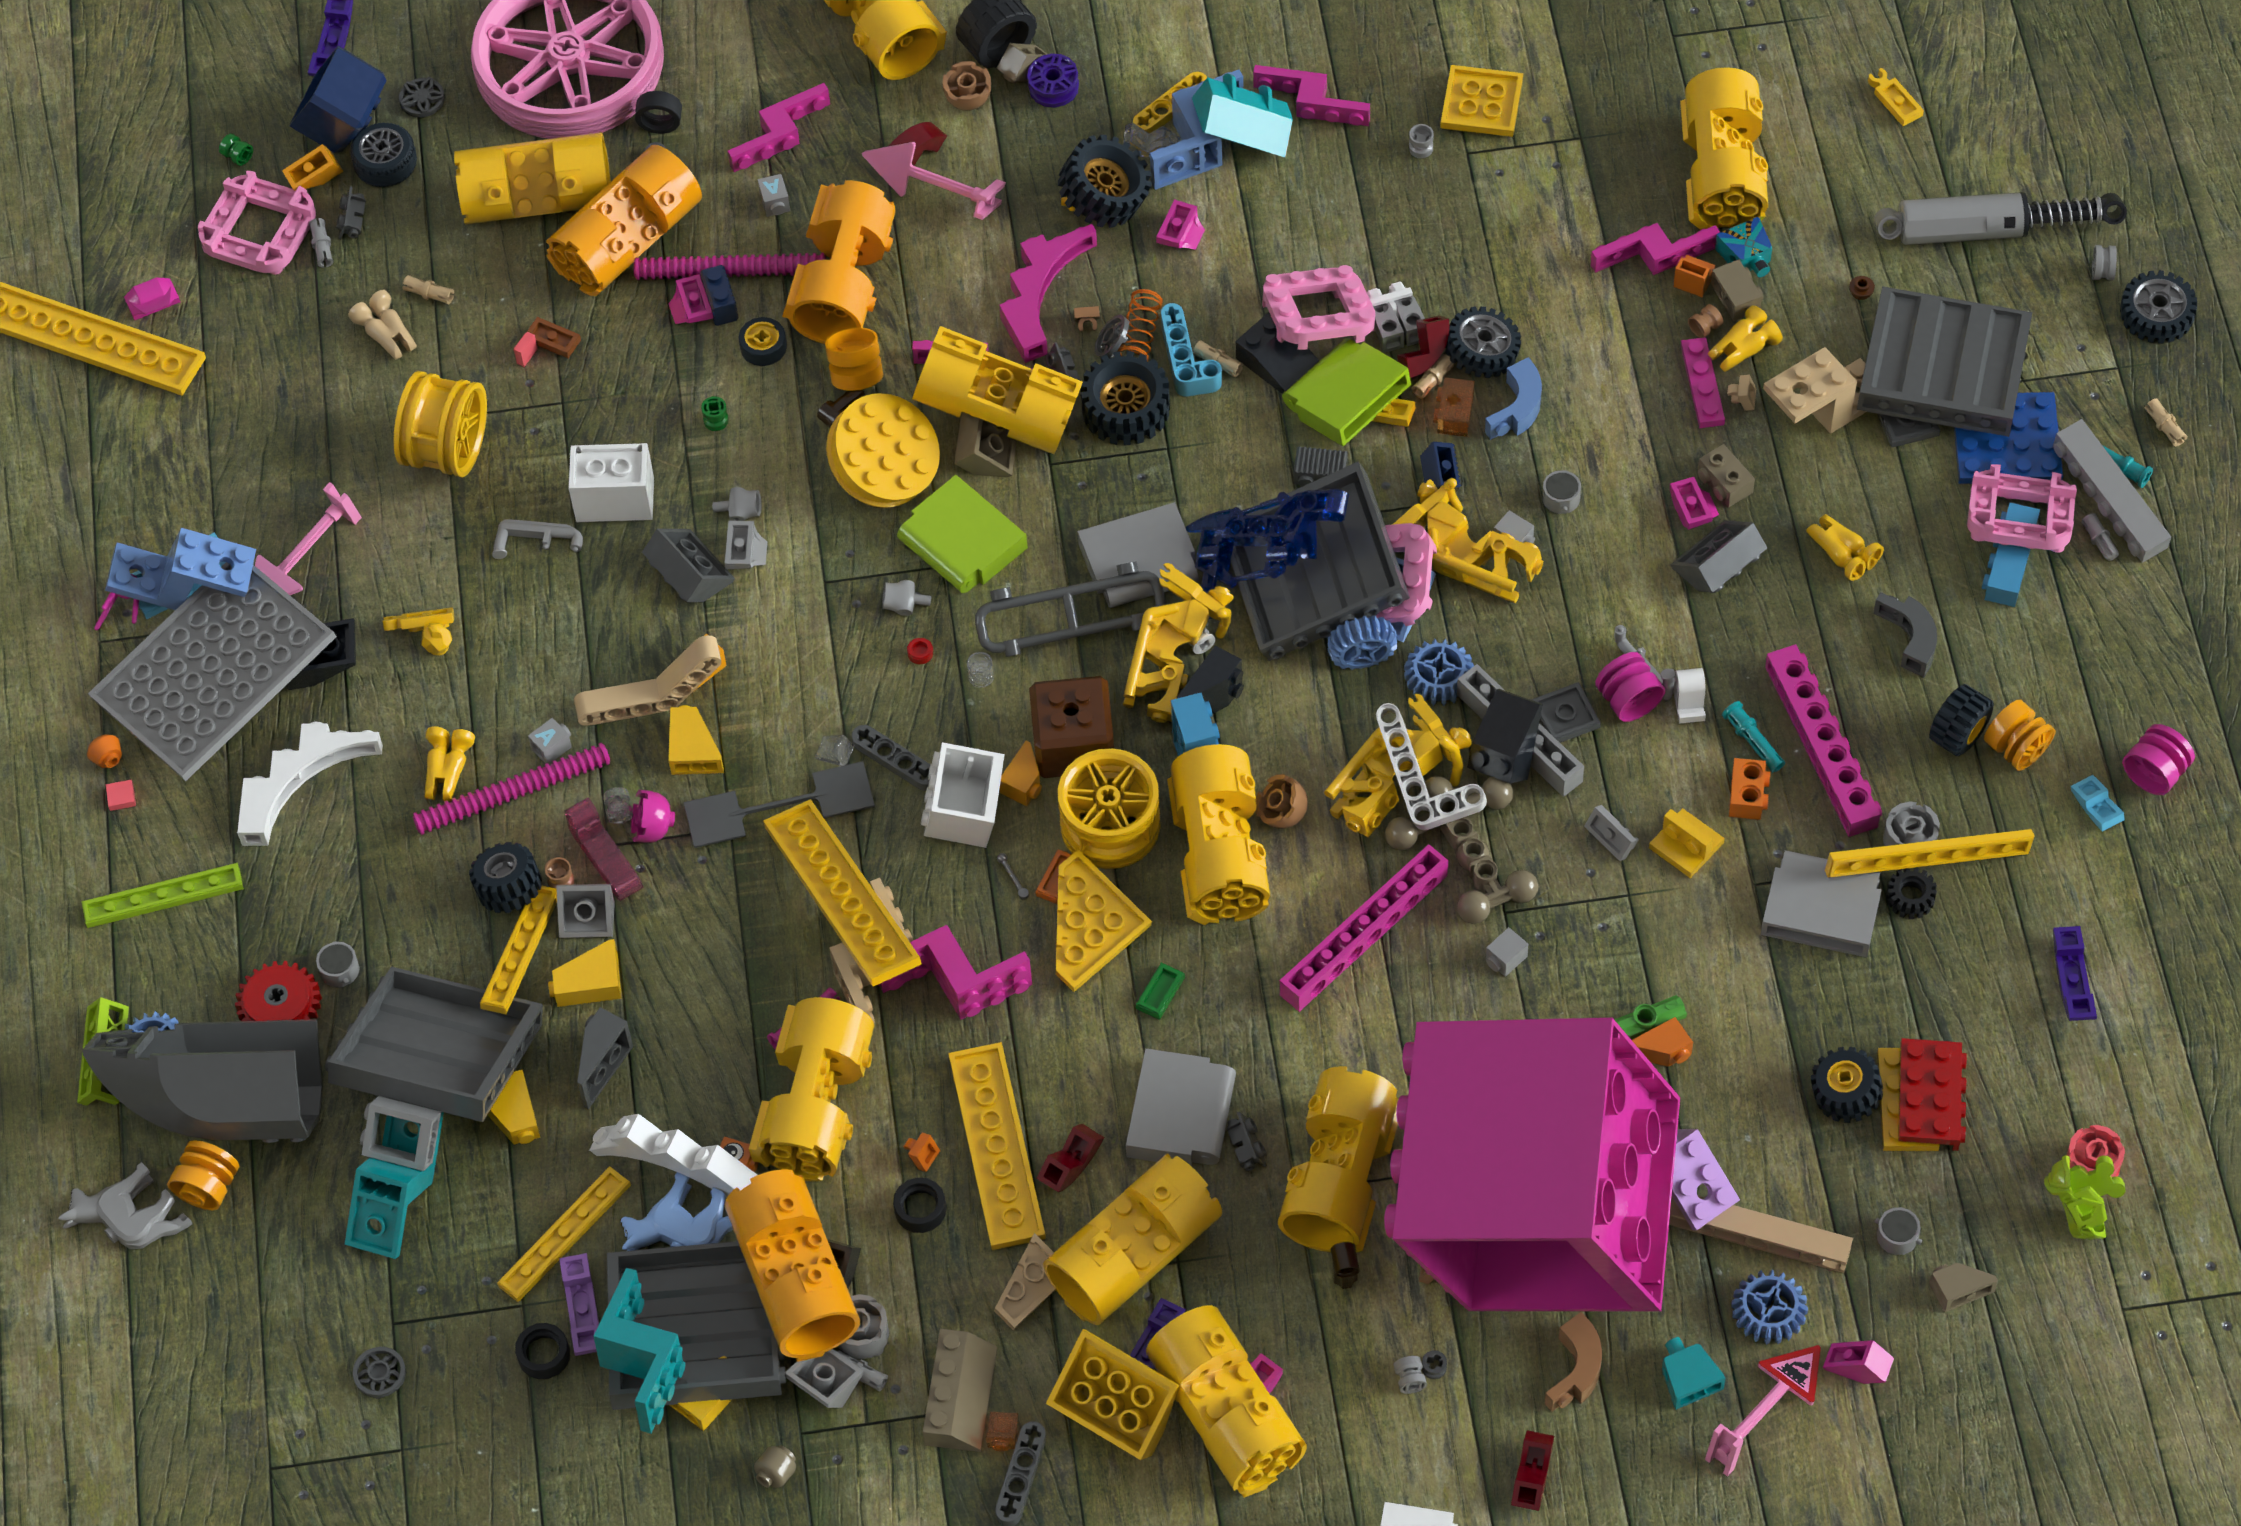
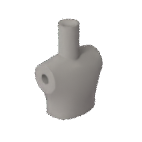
M734 487L730 490L729 501L713 502V511H729L730 521H744L751 517L760 516V492L758 490L749 491L741 487Z
M902 580L898 583L885 582L882 609L894 611L899 615L909 616L913 613L914 604L930 606L931 596L915 594L914 582L909 580Z

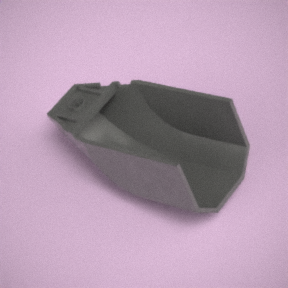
M317 1019L174 1024L175 1029L158 1031V1026L148 1027L145 1032L132 1033V1029L96 1033L82 1049L83 1056L97 1078L122 1104L149 1122L178 1134L209 1140L262 1139L263 1142L271 1143L279 1139H290L291 1142H300L310 1136L320 1121L323 1082Z

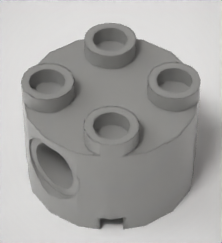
M1905 802L1897 805L1890 811L1886 819L1883 835L1884 846L1937 840L1940 826L1937 815L1930 807L1924 804L1923 807L1916 805L1917 802Z
M853 1295L851 1298L860 1318V1325L853 1336L837 1347L855 1359L879 1356L883 1353L890 1334L886 1311L871 1296Z

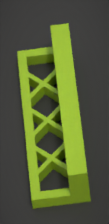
M102 997L87 1007L83 1048L96 1033L125 1030L129 1006ZM109 1009L120 1012L117 1024H114L110 1018ZM82 1051L77 1103L87 1106L97 1099L113 1105L118 1104L120 1101L113 1094L101 1092L102 1083L90 1068Z

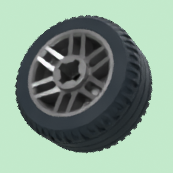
M378 123L367 126L366 129L361 130L355 136L351 144L350 155L354 170L358 177L368 185L389 187L400 184L412 174L416 167L417 154L413 139L408 131L399 125Z

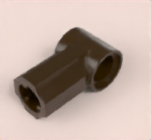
M863 390L847 391L836 401L829 400L825 402L818 410L817 417L830 428L842 411L855 400L866 395Z
M1352 1242L1337 1243L1330 1249L1333 1261V1282L1342 1289L1352 1288L1353 1283L1358 1280V1273L1360 1272L1356 1247Z

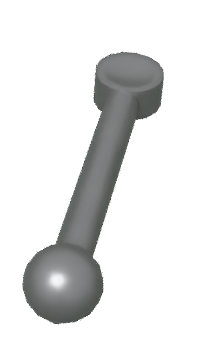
M1000 853L997 856V861L1003 864L1017 887L1018 897L1022 900L1027 899L1029 896L1028 890L1021 886L1007 862V855Z

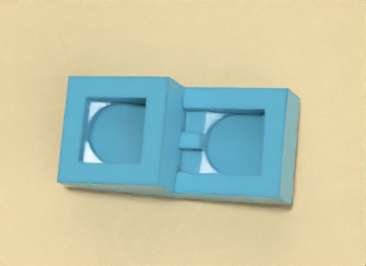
M2094 775L2071 786V791L2077 801L2101 831L2124 821V812L2109 798L2108 789Z

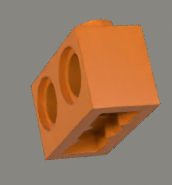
M1734 758L1729 817L1761 820L1762 810H1767L1769 797V794H1764V787H1769L1770 771H1765L1766 761ZM1748 776H1752V777H1755L1756 779H1749V778H1747V777H1748ZM1745 799H1751L1753 802H1747Z

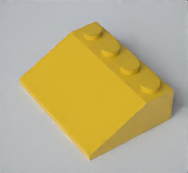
M1082 1329L1046 1404L1139 1460H1143L1153 1455L1165 1431L1180 1385L1091 1332Z

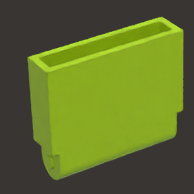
M1345 338L1284 392L1282 398L1287 407L1298 414L1301 422L1339 445L1345 446L1379 412H1382V409L1391 404L1393 399L1401 395L1411 385L1408 367L1365 342L1360 345L1349 338Z
M954 475L911 511L912 517L902 524L897 533L899 540L961 593L970 591L979 582L984 585L1028 548L1026 533L957 475Z

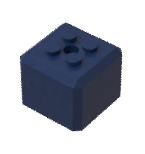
M337 46L316 72L289 126L318 144H323L334 153L343 152L361 130L366 129L372 119L370 114L381 101L379 95L387 81L384 73Z

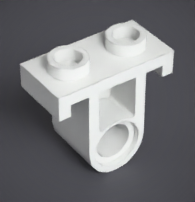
M1703 668L1676 670L1673 692L1679 724L1705 721L1706 714L1703 708L1705 677Z

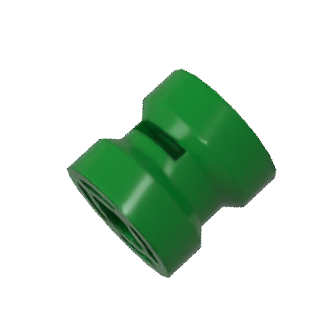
M233 133L226 135L219 145V153L226 158H231L232 162L238 166L245 165L253 155V146L246 141L241 142V139Z
M717 396L705 399L701 405L705 427L711 431L723 430L729 421L725 401Z

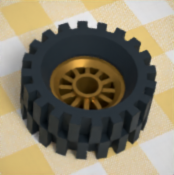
M1095 135L1089 136L1087 140L1083 139L1076 145L1059 172L1058 186L1062 187L1059 191L1061 198H1068L1065 202L1068 208L1073 206L1076 209L1073 214L1077 217L1081 214L1086 217L1084 221L1089 224L1094 220L1097 221L1098 227H1103L1108 223L1109 228H1112L1117 223L1120 226L1125 224L1127 220L1134 216L1149 194L1152 182L1148 181L1151 177L1150 170L1145 171L1148 165L1145 159L1141 161L1138 159L1140 153L1137 150L1134 152L1128 149L1130 144L1124 142L1123 145L1119 144V138L1113 136L1110 141L1107 140V135H1100L1098 139H1096Z
M1120 351L1113 352L1114 358L1112 359L1105 355L1101 357L1100 365L1096 361L1090 365L1091 372L1086 370L1083 375L1081 404L1085 424H1089V430L1093 434L1098 431L1099 439L1104 441L1107 437H1110V444L1117 445L1118 440H1124V446L1131 445L1130 440L1136 439L1137 444L1143 443L1145 435L1150 439L1156 436L1155 428L1161 431L1164 427V420L1168 421L1169 381L1168 377L1165 378L1164 369L1162 367L1158 369V362L1154 359L1148 363L1147 355L1140 353L1138 358L1134 357V352L1127 351V356H1121Z

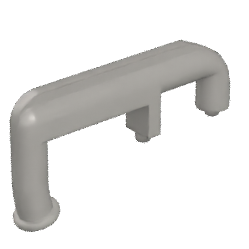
M505 519L498 526L492 556L495 559H503L507 556L505 545L508 536L543 539V549H549L552 537L572 539L570 549L574 552L581 551L583 537L577 529L567 524Z
M1623 625L1616 626L1614 638L1623 654L1638 652L1650 666V672H1653L1664 685L1665 695L1663 699L1666 701L1670 700L1673 696L1676 672L1673 669H1664L1659 674L1645 658L1646 650L1642 647L1636 651L1626 639V627Z

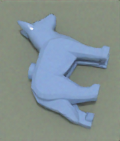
M677 1172L675 1174V1183L671 1190L652 1207L645 1218L642 1220H636L631 1217L620 1219V1224L626 1238L622 1250H639L659 1241L669 1244L670 1247L720 1243L723 1237L733 1230L729 1217H723L725 1193L713 1187L710 1205L693 1218L682 1207L687 1194L692 1188L687 1183L689 1177Z

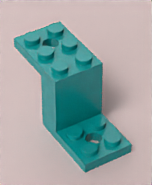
M441 1112L433 1163L425 1171L371 1157L356 1169L344 1245L393 1259L400 1256L407 1206L433 1183L444 1112ZM387 1115L382 1146L416 1154L421 1124L413 1122L419 1129L418 1134H414L407 1127L408 1122L412 1121ZM371 1219H376L380 1222L382 1226L381 1231L372 1228Z
M626 1268L593 1337L600 1367L645 1379L635 1399V1406L641 1431L652 1434L655 1425H659L662 1421L666 1401H670L673 1397L674 1384L677 1378H681L684 1373L683 1348L680 1346L678 1334L634 1322L636 1315L640 1314L643 1310L644 1298H642L641 1283H639L637 1271Z

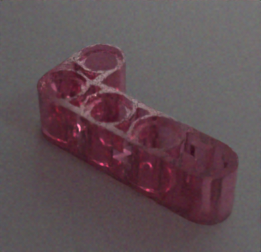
M586 798L564 811L572 836L605 883L611 885L612 893L615 897L622 901L641 890L643 885L640 878L602 826L599 814L592 801Z

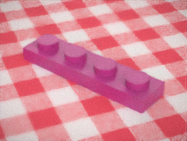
M1706 337L1681 340L1682 355L1699 428L1725 425V417L1711 358L1708 356L1709 348Z

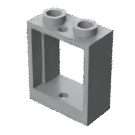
M378 1096L374 1101L367 1104L364 1112V1119L367 1120L366 1129L362 1131L360 1137V1145H363L361 1155L425 1171L433 1163L441 1112ZM380 1113L421 1124L416 1154L375 1144Z

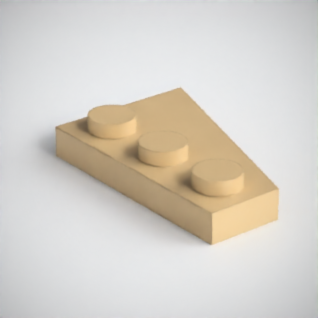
M1035 1233L994 1309V1312L1012 1330L1018 1327L1056 1291L1043 1267V1262L1054 1252Z

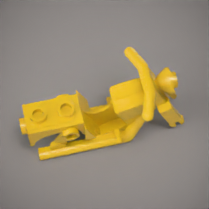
M1450 478L1439 489H1437L1431 479L1426 483L1422 482L1417 493L1421 504L1418 503L1412 506L1391 525L1412 523L1421 525L1424 528L1428 524V534L1437 548V554L1434 553L1432 557V568L1434 571L1516 603L1519 598V592L1514 591L1517 582L1508 579L1507 564L1510 559L1520 563L1525 568L1528 582H1532L1534 575L1540 573L1544 562L1538 547L1530 542L1522 543L1517 541L1507 533L1502 532L1499 534L1494 531H1489L1477 543H1474L1468 536V521L1466 516L1461 513L1463 506L1455 493L1454 488L1457 485V481L1454 478ZM1492 556L1494 557L1495 568L1492 572L1480 568L1481 565L1485 566Z
M1170 563L1163 564L1170 572L1160 569V575L1164 579L1159 578V583L1184 601L1151 607L1144 612L1123 695L1125 697L1123 706L1133 708L1136 696L1143 697L1147 693L1160 690L1166 691V694L1160 701L1155 704H1148L1147 716L1161 723L1172 722L1171 700L1178 697L1180 689L1183 690L1186 686L1189 676L1184 674L1185 664H1183V661L1174 656L1175 649L1184 643L1195 645L1208 622L1209 616L1215 620H1220L1215 635L1219 639L1224 638L1231 622V610L1225 606L1234 598L1229 589L1220 586L1209 590L1207 594L1198 583L1177 570ZM1145 657L1159 666L1160 671L1148 674L1143 673Z
M1415 694L1417 702H1414L1409 697L1408 703L1410 708L1414 709L1421 718L1420 720L1416 715L1413 716L1414 724L1421 731L1407 729L1422 776L1437 766L1443 760L1444 755L1453 764L1450 783L1453 787H1456L1460 784L1464 766L1460 750L1469 748L1472 745L1471 736L1465 729L1460 727L1451 728L1448 733L1444 729L1439 717L1424 701L1423 696ZM1380 727L1372 733L1324 791L1325 796L1333 800L1340 792H1343L1342 799L1339 798L1330 809L1331 815L1339 819L1343 814L1346 826L1351 831L1358 832L1367 837L1372 834L1390 810L1399 802L1397 789L1392 780L1395 771ZM1396 737L1392 740L1391 746L1395 748L1400 747L1404 744L1405 739L1403 737ZM1410 761L1403 762L1400 765V771L1411 770L1413 763ZM1362 766V769H1363V770H1362V771L1360 772V774L1356 777V779L1353 780L1352 777L1356 774V772H1357V771L1360 769V767ZM1360 792L1372 793L1369 797H1358Z

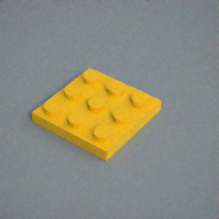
M1451 65L1440 128L1513 137L1523 83V73Z

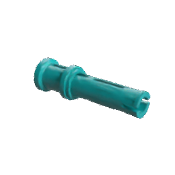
M2103 446L2127 478L2138 483L2140 488L2147 484L2153 472L2152 467H2144L2135 462L2133 457H2124Z
M1740 701L1729 705L1723 711L1722 717L1725 720H1729L1736 729L1735 733L1740 737H1744L1759 757L1766 761V765L1772 773L1779 771L1786 762L1756 727L1757 721L1747 715Z

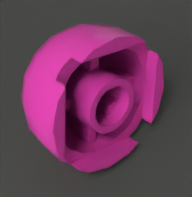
M638 790L635 797H640L639 804H633L631 816V833L637 832V836L632 839L634 842L653 843L661 840L666 835L668 828L674 826L675 812L670 811V804L663 795L653 791Z

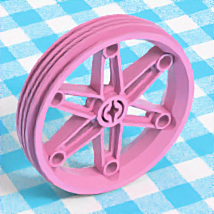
M492 0L477 22L471 46L472 68L479 92L492 111L501 120L529 135L552 139L603 133L613 129L635 114L637 99L646 92L654 91L661 75L664 46L659 22L646 0H597L610 5L579 24L574 25L565 0ZM544 4L548 32L505 27L522 13ZM560 11L567 31L557 34L553 12ZM634 19L645 38L644 56L606 45V43ZM606 21H611V23H609L606 27L599 31L590 40L584 39V37H586L592 31H594L599 26L604 24ZM517 41L522 43L534 44L539 46H545L546 48L545 50H539L535 48L513 44V42ZM491 51L529 61V63L501 88L490 70ZM590 56L622 62V65L589 60ZM546 66L551 67L549 71L526 87L524 86L528 80ZM579 73L582 95L575 96L568 75ZM587 75L631 79L614 94L591 104ZM561 81L570 108H541L525 104L524 102Z

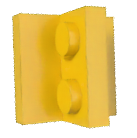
M1682 808L1678 813L1670 809L1664 815L1663 829L1649 843V849L1691 879L1724 844L1725 838Z

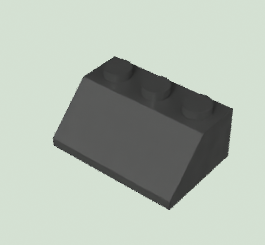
M1724 520L1670 565L1674 571L1696 590L1715 593L1724 587V583L1730 578L1738 576L1742 572V568L1748 563L1758 560L1761 556L1760 554L1767 549V546L1753 522Z
M656 529L642 551L647 557L649 564L656 568L664 576L663 579L679 593V597L688 603L704 602L735 580L732 574L725 569L722 563L691 529Z

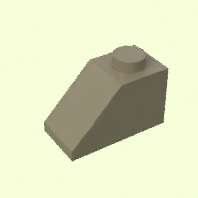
M1010 43L997 69L1004 74L1003 77L1012 83H1016V81L1027 82L1030 65L1034 60L1047 55V53L1036 45Z
M1955 1263L1950 1266L1944 1264L1937 1267L1931 1275L1929 1285L1944 1312H1948L1994 1293L1998 1279L1995 1275Z

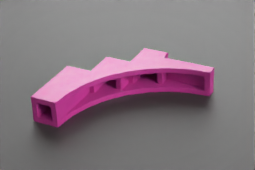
M1092 224L1079 227L1065 235L1056 236L1049 241H1046L1042 234L1020 243L1021 258L1026 268H1020L1010 273L1011 289L1016 298L999 304L1000 319L1025 363L1048 354L1047 339L1039 319L1040 307L1045 292L1053 278L1067 263L1081 253L1097 246L1096 230Z

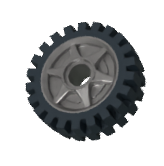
M2153 270L2148 271L2146 276L2143 272L2138 275V278L2134 277L2131 279L2130 283L2125 287L2120 304L2121 320L2124 321L2126 329L2130 327L2132 335L2138 332V338L2141 340L2146 336L2150 343H2153L2154 339H2158V344H2164L2165 338L2168 343L2173 342L2175 337L2180 339L2184 333L2187 334L2194 322L2197 310V297H2195L2194 289L2190 290L2191 285L2188 282L2183 284L2184 278L2178 276L2174 279V273L2169 272L2168 276H2164V271L2159 270L2158 274L2155 275Z
M1471 307L1469 311L1466 308L1461 311V314L1458 312L1449 326V336L1445 348L1447 356H1451L1450 361L1452 363L1457 362L1456 367L1461 370L1465 367V373L1469 375L1473 371L1475 372V377H1481V374L1484 373L1485 378H1490L1492 374L1494 377L1500 376L1501 372L1505 374L1507 368L1514 365L1521 347V334L1518 332L1517 325H1512L1513 320L1510 318L1504 319V313L1500 312L1496 315V310L1492 308L1487 312L1486 307H1480L1479 311L1476 307Z

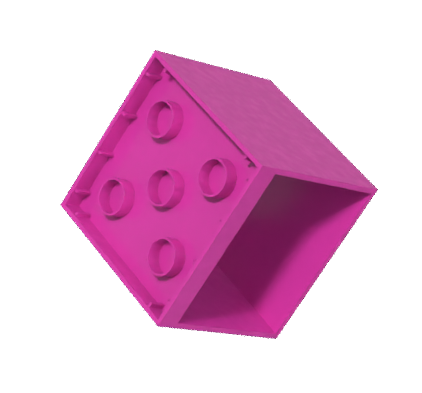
M1612 1017L1416 1022L1415 1040L1404 1045L1402 1055L1403 1068L1406 1075L1410 1076L1409 1094L1400 1096L1397 1102V1122L1400 1129L1404 1130L1403 1148L1395 1149L1391 1156V1176L1394 1183L1398 1184L1396 1204H1388L1385 1210L1384 1226L1387 1236L1392 1238L1409 1257H1412L1428 1275H1431L1447 1293H1450L1468 1311H1661L1680 1097Z

